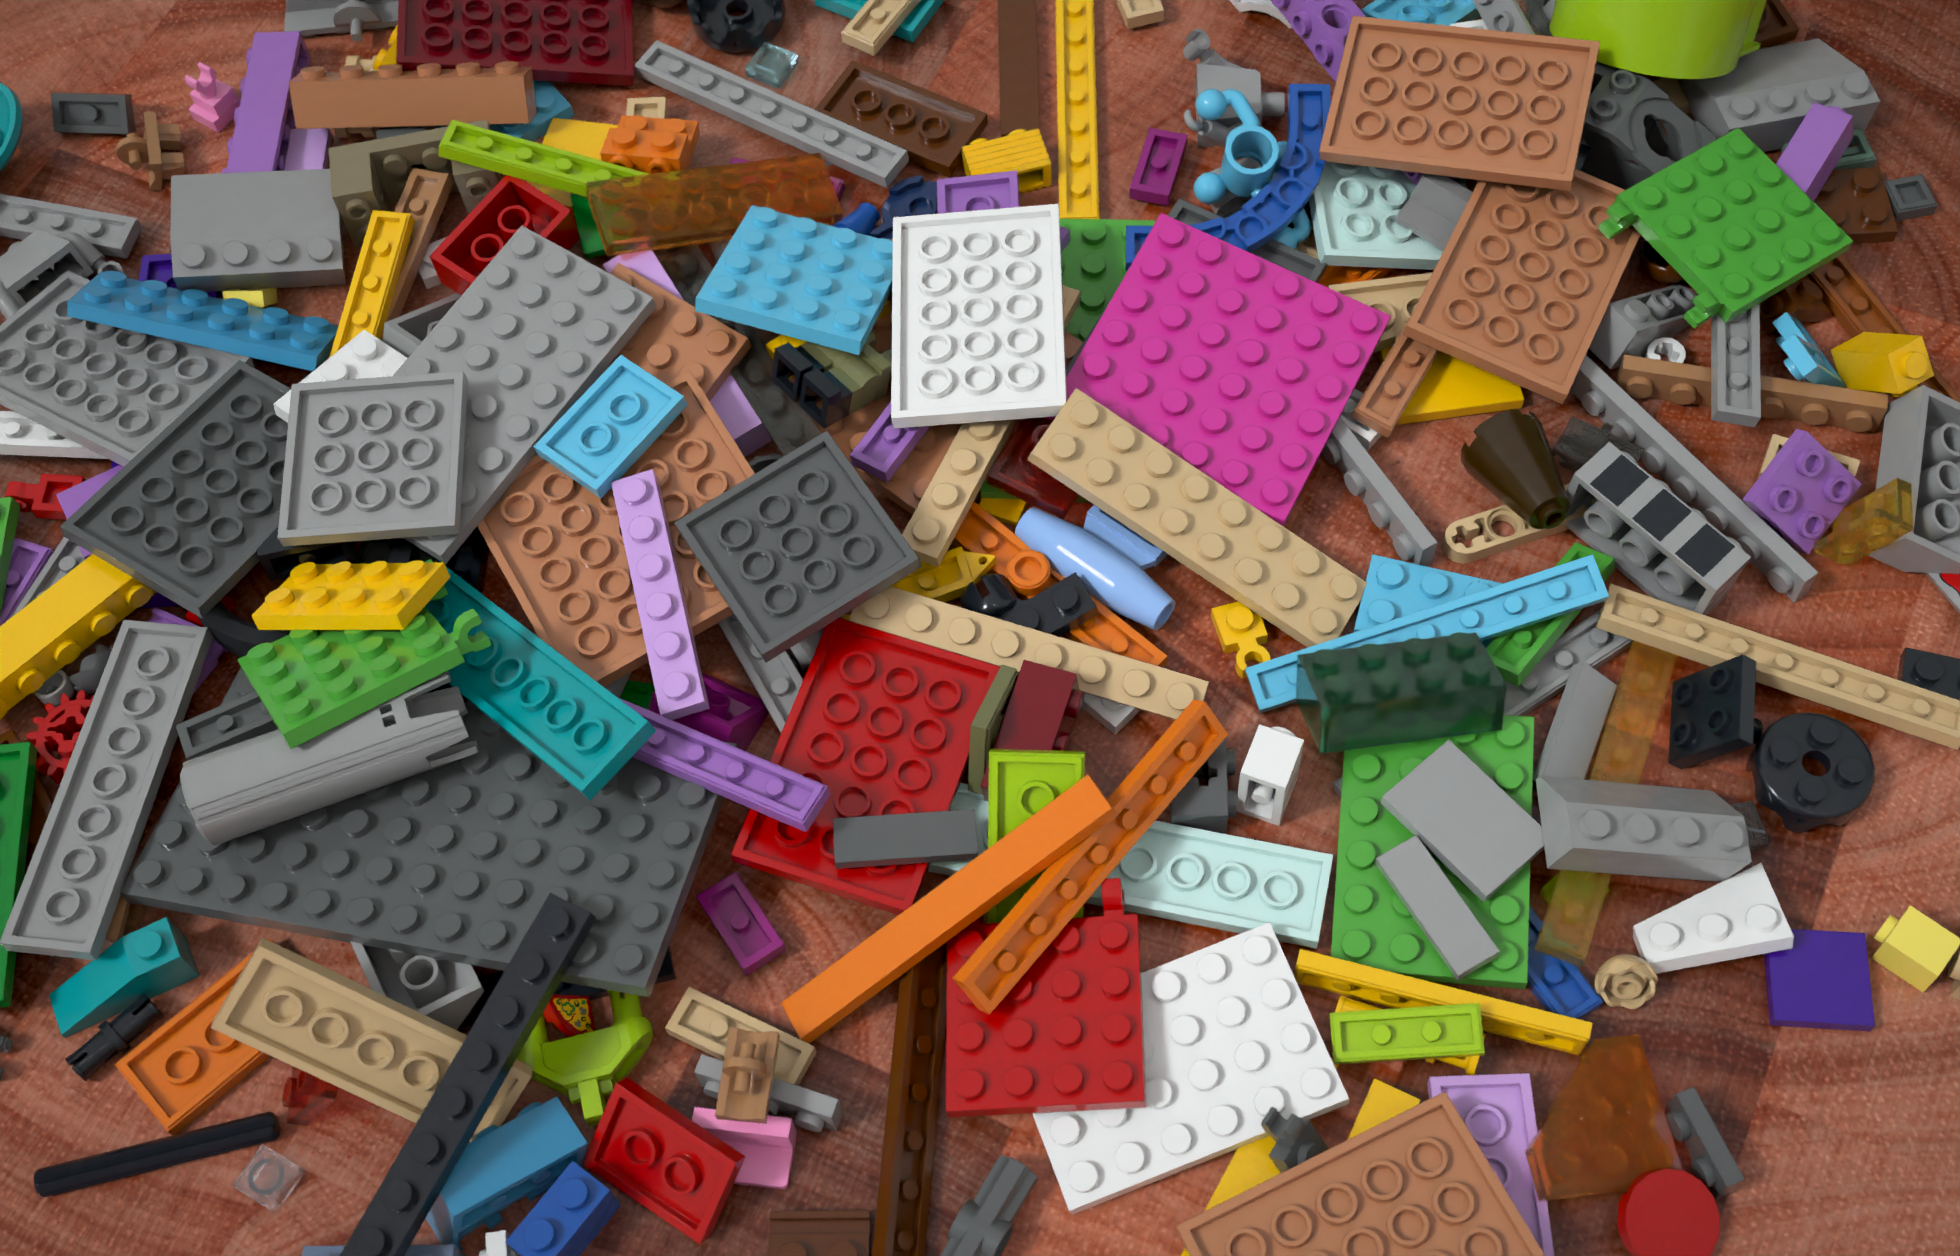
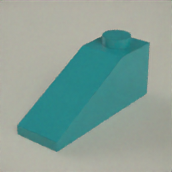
M165 917L121 937L103 951L97 960H92L49 994V998L61 1035L67 1038L123 1012L139 999L143 993L151 999L200 975L186 936Z

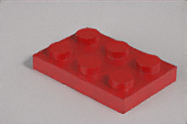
M626 1077L615 1084L582 1164L698 1244H701L710 1238L746 1156Z

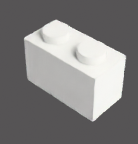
M1259 724L1240 772L1237 812L1280 826L1298 778L1304 739L1296 737L1294 733L1285 728H1268Z

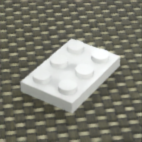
M363 330L299 383L389 377L395 374L407 360V357L366 330ZM291 390L273 404L276 415L287 423L289 420Z

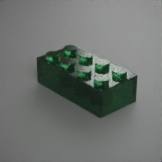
M1476 632L1453 633L1450 636L1427 639L1411 638L1403 642L1379 645L1364 644L1360 647L1339 650L1322 649L1315 653L1297 655L1296 701L1320 753L1502 730L1506 683Z

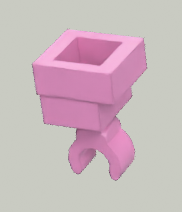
M199 62L198 67L201 73L198 80L188 75L185 76V83L194 89L189 93L194 104L188 110L193 120L219 133L234 118L235 108L240 106V98L237 97L233 87L216 79V72L213 68Z

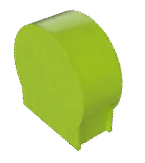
M1556 0L1549 28L1554 37L1600 41L1597 62L1612 67L1657 77L1707 79L1732 72L1737 66L1739 57L1760 48L1761 43L1754 41L1767 0Z

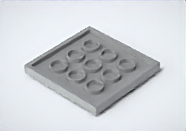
M464 371L292 384L277 537L283 547L460 534L468 379Z

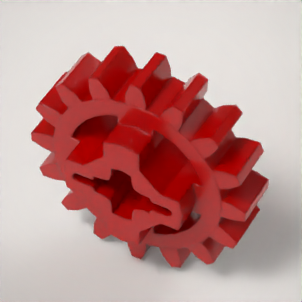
M79 690L76 700H71L66 694H62L60 699L61 705L57 707L50 703L44 705L48 712L45 718L34 717L32 721L38 726V731H33L26 735V738L37 748L36 768L44 776L48 775L56 784H60L94 698V695L91 698L84 690ZM52 751H57L62 756V760L54 758Z

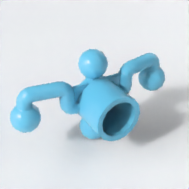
M1213 88L1205 89L1199 94L1195 102L1197 114L1207 121L1218 120L1223 116L1227 107L1232 105L1243 124L1231 130L1226 138L1220 175L1213 172L1203 173L1194 183L1195 197L1201 203L1207 205L1216 204L1222 199L1226 190L1237 196H1252V198L1256 196L1275 177L1287 147V141L1277 142L1270 131L1260 127L1259 118L1242 92L1235 89H1228L1222 92ZM1241 158H1250L1257 161L1261 167L1256 169L1244 168L1236 161ZM1304 208L1292 221L1295 228L1286 227L1273 240L1297 249L1298 244L1308 238L1311 232V223Z

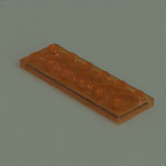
M820 153L592 181L586 184V195L606 256L729 240L733 237L751 205L769 207L777 212L800 218H810L815 222L826 225H834L843 218L844 214Z

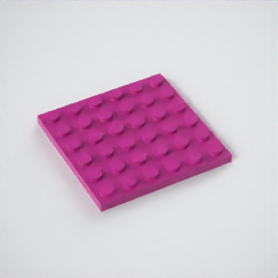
M1160 213L1066 377L1067 400L1075 388L1079 389L1284 526L1374 353L1391 316ZM1056 416L1047 417V419L1053 421Z

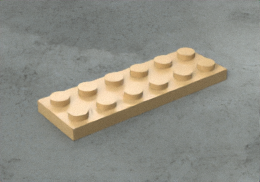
M263 937L211 1025L212 1029L414 1123H417L467 1037V1035ZM516 1059L469 1143L472 1142V1139L481 1130L491 1125H497L498 1127L502 1125L532 1077V1066Z

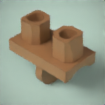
M144 112V138L139 137L136 133L127 134L126 138L121 139L117 143L116 154L121 162L130 165L132 169H140L142 164L146 163L150 191H162V179H171V175H184L183 153L160 151L180 150L179 124H157L156 112Z
M729 1027L715 1111L717 1119L767 1124L780 1040L778 1032H752Z

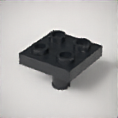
M1742 654L1673 681L1669 764L1682 770L1757 743L1763 733V724L1760 720L1754 718L1755 660Z

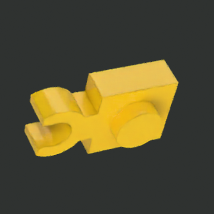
M1239 601L1211 608V619L1224 654L1237 651L1236 672L1241 679L1247 678L1245 672L1247 664L1245 662L1256 660L1262 663L1270 660L1269 652L1261 646V644L1267 643L1268 637L1261 616Z

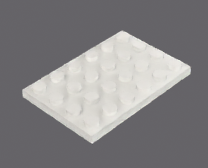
M1048 204L893 217L891 420L893 428L1057 416L1067 401L1059 205Z
M1270 922L1141 973L1146 1107L1032 1113L1071 1215L1270 1136L1262 1128L1261 1122L1271 1107L1276 1108L1286 1120L1289 1119L1291 1114L1310 1120L1349 1104V1097Z

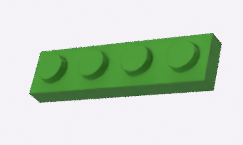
M1575 542L1555 566L1593 554L1602 579L1605 582L1615 570V558ZM1582 609L1496 636L1478 657L1479 669L1519 687Z

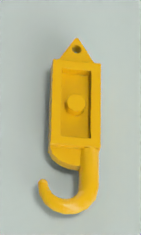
M960 546L947 551L939 567L920 561L921 568L891 585V587L941 602H947L961 597L965 587L972 581L976 586L981 580V576L985 575L996 564L997 560L994 555L966 552ZM844 614L842 617L849 621L851 615Z

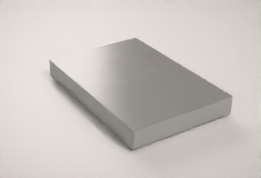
M1447 740L1384 794L1380 802L1414 836L1417 835L1423 845L1482 902L1488 900L1517 872L1545 849L1542 826L1450 740Z

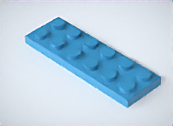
M117 271L100 272L68 300L67 306L68 317L309 371H314L330 355L339 326L330 324L328 320L321 317L312 316L304 318L290 315L288 311L281 308L270 307L264 309L250 306L241 299L229 298L224 300L210 297L206 292L197 289L179 290L170 288L164 282L157 280L139 281L126 278L125 274Z

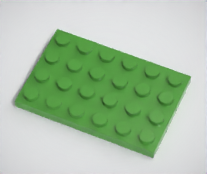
M1347 706L1331 957L1429 982L1526 989L1528 974L1530 862L1488 900L1482 902L1425 846L1500 951L1499 957L1457 981L1376 866V858L1414 836L1380 803L1382 796L1447 740L1456 745L1532 817L1534 717Z

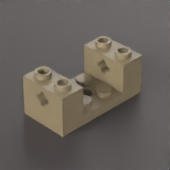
M488 119L467 123L491 130ZM448 127L328 148L332 198L355 248L362 247L372 211L392 212L391 204L399 202L411 170L416 168L412 167V165L424 164L425 167L418 169L449 174L454 182L450 194L460 192L468 214L501 181L505 174L439 157V144Z

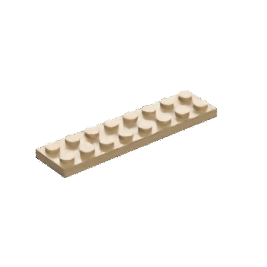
M1077 388L1070 395L1027 459L1307 648L1338 638L1362 599L1363 590L1367 585L1366 581Z

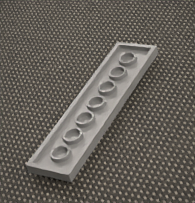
M123 620L2 934L0 944L7 951L87 960L98 959L121 895L120 891L127 879L178 737L175 725L182 723L213 639V635L208 627Z

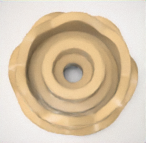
M1620 954L1611 957L1600 966L1595 977V990L1599 996H1602L1606 1004L1611 1007L1618 1006L1637 1009L1655 995V985L1658 978L1655 970L1644 959L1630 954Z

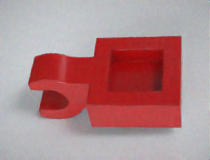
M41 474L39 484L19 481L9 482L5 497H12L20 505L19 512L32 511L37 518L67 520L56 494L84 482L86 479L84 476Z

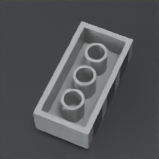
M1608 442L1573 475L1566 493L1570 501V508L1565 519L1574 514L1583 504L1589 509L1585 511L1583 517L1567 521L1566 527L1592 549L1615 558V568L1652 598L1707 616L1727 596L1751 558L1750 555L1743 551V548L1736 540L1722 534L1707 521L1706 517L1699 510L1689 507L1672 493L1666 483L1652 477L1636 463L1629 453L1620 451L1611 442ZM1596 497L1598 500L1593 504L1592 499Z

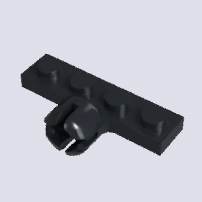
M1076 572L1027 600H1021L1017 597L1004 575L999 573L985 574L981 576V579L990 595L983 598L972 581L965 587L960 598L961 605L965 609L1058 637L1100 614Z

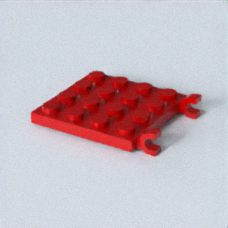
M1121 878L1105 879L1101 884L1104 916L1072 918L990 1015L980 1011L953 980V977L999 923L983 924V914L947 941L946 1113L949 1118L1146 1107L1140 922L1138 914L1125 915L1124 889H1122Z

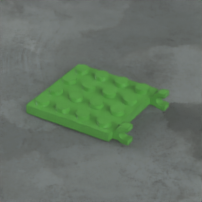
M1739 128L1619 193L1613 205L1608 207L1606 211L1610 218L1600 223L1598 227L1602 234L1610 240L1624 229L1633 226L1698 293L1692 300L1696 306L1686 311L1683 316L1694 329L1716 314L1726 323L1847 252L1853 243V240Z
M429 559V560L425 561L424 563H430V562H433V561H432L431 559ZM443 585L431 600H437L449 595L446 587ZM425 606L404 630H291L288 635L272 643L256 645L248 651L247 655L237 659L289 748L292 749L464 663L465 660L462 655L470 651L484 650L492 644L483 631L468 636L471 628L482 623L479 615L473 608L464 612L456 619L453 632L448 634Z

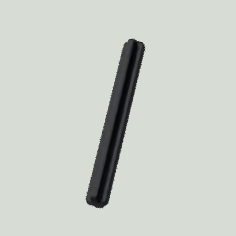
M269 1111L40 1168L34 1173V1188L36 1193L42 1197H48L276 1140L280 1136V1124L277 1116Z

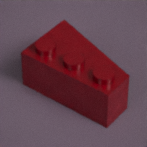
M1024 660L993 749L1068 751L1070 736L1084 701V692L1079 691L1077 674ZM989 762L980 785L984 800L987 802Z

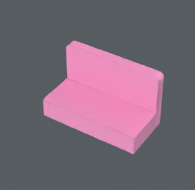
M694 1107L693 1122L746 1156L734 1184L782 1190L788 1188L797 1138V1130L792 1118L768 1115L767 1124L720 1120L715 1116L716 1109Z

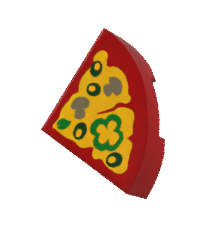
M552 996L543 1012L548 1023L553 1022L568 1037L595 1031L589 996Z

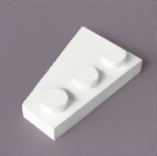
M1762 863L1633 926V939L1640 958L1648 962L1656 974L1793 948L1794 939Z

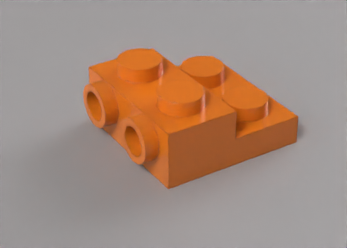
M622 115L617 128H610L600 153L601 160L683 183L700 135L698 121L681 120L678 118L665 119L639 115Z

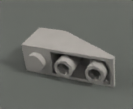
M1676 284L1609 303L1589 349L1610 369L1620 367L1624 355L1643 357L1646 355L1652 341L1662 337L1671 338L1690 325L1683 316L1686 311L1696 306L1692 302L1696 294L1689 288Z

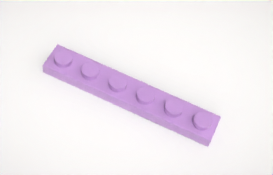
M651 469L611 482L660 715L674 720L709 709L658 476Z

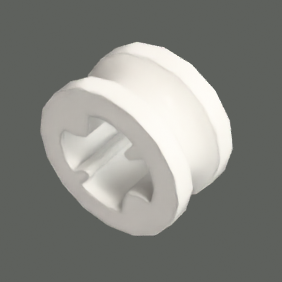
M1662 337L1650 343L1644 358L1660 360V355H1666L1669 357L1668 361L1684 363L1686 351L1677 340Z

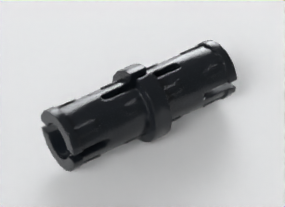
M143 993L139 999L111 1022L105 1020L98 1026L100 1031L73 1054L67 1056L65 1060L70 1066H73L72 1069L84 1081H87L91 1075L119 1052L125 1054L131 1049L129 1044L158 1019L164 1017V1015Z

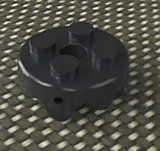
M687 0L693 29L697 36L706 45L725 52L742 53L765 45L778 34L785 19L784 0ZM746 11L742 16L734 17L730 15L732 12L740 13Z
M1812 712L1795 713L1782 717L1771 724L1760 736L1746 764V771L1753 774L1757 802L1776 812L1782 818L1785 828L1796 833L1807 832L1819 825L1833 824L1839 827L1845 824L1859 811L1870 796L1875 778L1872 754L1864 740L1842 721ZM1812 758L1819 761L1824 766L1826 774L1822 776L1809 774L1803 768L1802 760Z

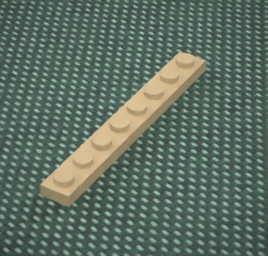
M1062 285L1065 331L1080 303V291ZM1017 419L962 423L902 533L920 561L939 567Z
M1610 584L1607 590L1609 597L1607 601H1603L1596 625L1598 629L1711 667L1744 654L1756 661V682L1956 750L1960 747V700L1614 584Z
M891 586L854 608L849 620L999 667L1006 665L1017 668L1018 673L1024 660L1076 673L1079 691L1171 720H1176L1193 699L1204 701L1209 681Z

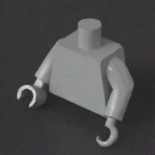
M1194 29L1186 37L1187 45L1183 49L1184 57L1190 61L1200 58V64H1197L1196 99L1205 89L1213 88L1221 92L1235 89L1242 92L1259 118L1260 127L1262 117L1284 116V92L1261 93L1260 72L1236 65L1226 60L1213 48L1208 49L1210 38L1201 29ZM1232 105L1227 107L1222 117L1214 121L1202 119L1196 111L1195 122L1191 116V110L1184 112L1186 125L1192 131L1197 132V148L1219 145L1225 149L1226 138L1230 131L1243 125Z
M40 229L30 234L24 240L13 243L8 251L0 256V312L7 320L67 270L84 278L94 273L92 271L94 269L98 271V274L105 271L125 273L119 263L103 261L105 256L81 235L75 232L51 234Z

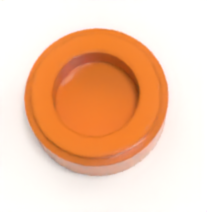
M1023 550L1014 554L1007 563V580L1016 593L1023 596H1034L1048 587L1051 580V569L1048 559L1042 553L1035 550Z

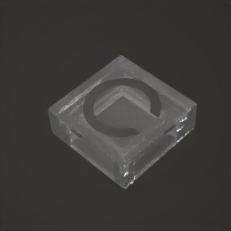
M261 1144L232 1184V1187L276 1214L305 1174V1171L274 1150Z

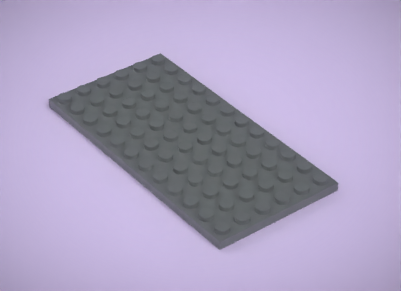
M241 667L221 705L254 691ZM465 702L468 713L462 716L469 737L452 746L476 740L479 749L478 753L218 845L209 843L199 833L190 810H188L180 780L120 894L129 903L348 943L356 942L370 947L392 949L408 954L505 971L547 897L552 893L591 912L597 918L561 981L650 997L724 797L705 789L703 786L681 779L631 757L590 801L474 705ZM725 742L738 748L737 743Z

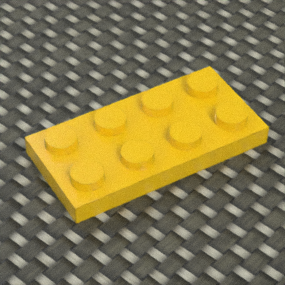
M414 560L408 563L376 561L370 564H351L347 561L336 564L306 562L292 569L286 581L278 589L270 592L265 597V602L251 616L258 630H404L449 580L450 575L444 562L424 563L421 560Z

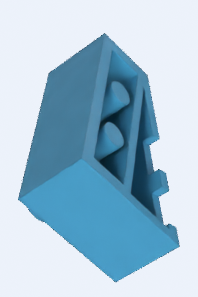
M556 1096L543 1104L535 1102L526 1106L517 1114L515 1119L500 1127L491 1125L481 1130L472 1139V1142L468 1143L425 1218L441 1245H455L462 1251L463 1247L459 1243L462 1238L484 1223L492 1230L504 1221L499 1214L502 1210L525 1196L532 1202L553 1185L572 1161L580 1167L583 1166L582 1163L586 1155L588 1143L558 1097Z

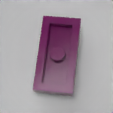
M1149 127L1130 186V199L1169 206L1188 145V135Z
M737 872L732 873L696 896L699 905L746 976L786 951L783 941Z

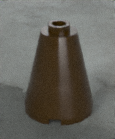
M1510 409L1496 414L1481 423L1474 430L1477 437L1470 446L1466 442L1461 449L1462 464L1470 476L1535 529H1551L1558 526L1564 521L1569 511L1570 501L1541 421L1534 413L1529 411L1530 415H1525L1519 409Z

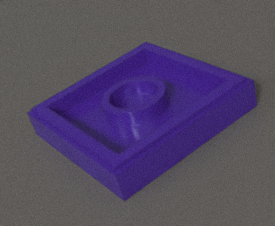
M1791 929L1794 936L1793 948L1764 954L1770 1026L1871 1031L1874 1028L1875 1022L1865 933Z

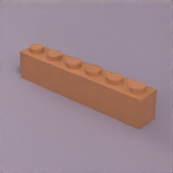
M515 61L496 63L495 68H480L479 63L467 62L456 65V69H441L440 64L428 63L417 66L415 71H403L402 65L396 64L380 66L378 71H364L363 66L351 65L339 68V72H325L324 67L312 66L302 68L300 70L301 73L288 82L296 129L449 125L452 119L463 123L488 119L489 124L530 123L537 114L532 68L519 67V63Z

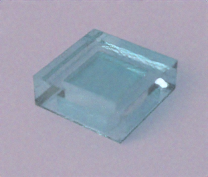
M764 42L745 67L746 75L751 79L780 90L799 64L798 55Z

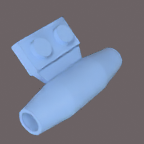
M1093 505L1087 511L1084 528L1036 507L1027 510L1019 520L1015 529V535L1031 550L1042 553L1048 559L1050 568L1064 578L1076 572L1087 592L1109 610L1153 630L1160 629L1169 619L1176 604L1175 600L1143 571L1152 566L1156 567L1168 554L1097 506Z

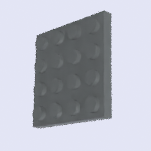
M828 431L823 432L674 522L678 532L765 663L922 567L916 553Z

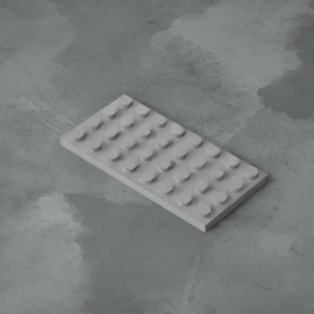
M521 225L393 375L402 376L464 371L468 379L460 534L407 537L404 539L446 564L514 482L532 457L536 455L537 452L533 446L600 377L657 307L654 298Z

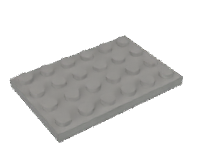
M67 270L0 325V404L124 467L239 360L255 368L251 357L68 317V300L89 283L90 280Z

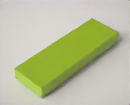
M1480 1003L1330 1013L1333 1062L1335 1065L1485 1055Z

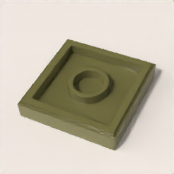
M1001 665L971 723L968 791L983 795L980 785L989 762V751L994 748L1018 678L1017 668Z

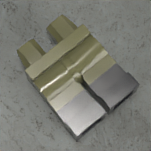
M871 331L859 355L811 342H806L794 348L788 342L775 348L771 381L794 402L799 401V406L825 429L866 406L874 399L877 401L886 396L892 375V348L878 353L875 350L877 338L873 331ZM792 375H795L794 384L788 379ZM821 400H823L822 409L816 405Z

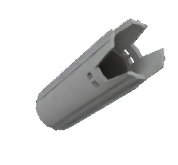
M449 670L292 749L289 748L277 729L183 762V768L180 773L182 791L188 810H190L199 833L209 843L218 845L478 753L479 749L476 740L452 746L469 737L462 716L466 715L468 710L459 687L426 693L451 682Z

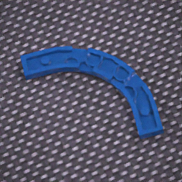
M1289 84L1287 92L1288 142L1275 177L1256 196L1242 205L1240 211L1225 219L1218 217L1189 226L1251 253L1281 233L1299 215L1316 189L1326 160L1320 159L1319 150L1331 105L1330 84ZM1126 225L1125 271H1128L1153 226Z

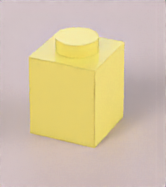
M1910 905L1899 919L1890 914L1873 938L1881 944L1871 958L1923 993L1940 975L1958 949L1960 938Z

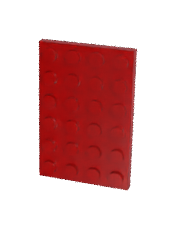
M841 618L828 624L823 631L770 762L828 786L831 795L807 832L750 808L732 850V861L896 915L901 914L917 901L931 862L836 869L833 818L950 811L969 762L971 723L1000 667Z

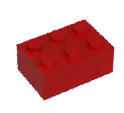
M505 175L429 257L440 282L457 294L462 295L521 225L569 250L580 238L572 211L526 181Z

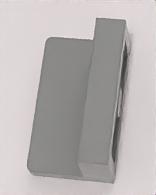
M1424 173L1395 221L1407 230H1412V233L1441 251H1444L1473 192L1447 176Z

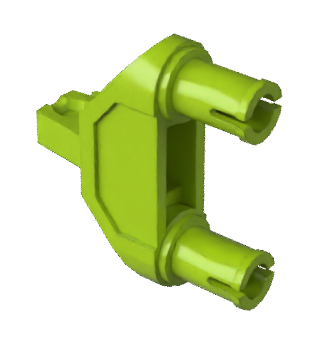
M607 990L614 1023L611 1027L552 1042L548 1041L545 1017L542 1013L517 1057V1060L533 1067L531 1079L569 1097L572 1104L581 1102L584 1119L589 1127L599 1125L606 1108L605 1096L612 1093L618 1081L628 1076L651 1044L653 1038L652 1024L642 1015L639 995L625 993V997H623L622 992Z

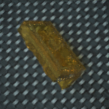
M1896 478L1842 509L1833 521V533L1815 542L1814 552L1832 559L1838 564L1848 566L1913 530L1911 483Z

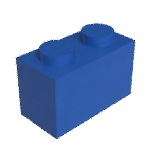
M572 1161L505 1243L518 1256H580L621 1205L606 1186Z

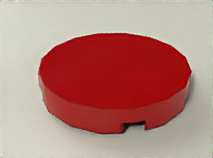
M1655 1168L1640 1173L1632 1181L1634 1183L1629 1187L1628 1192L1623 1193L1618 1204L1617 1226L1623 1245L1632 1256H1710L1719 1238L1720 1215L1714 1196L1704 1183L1684 1170Z

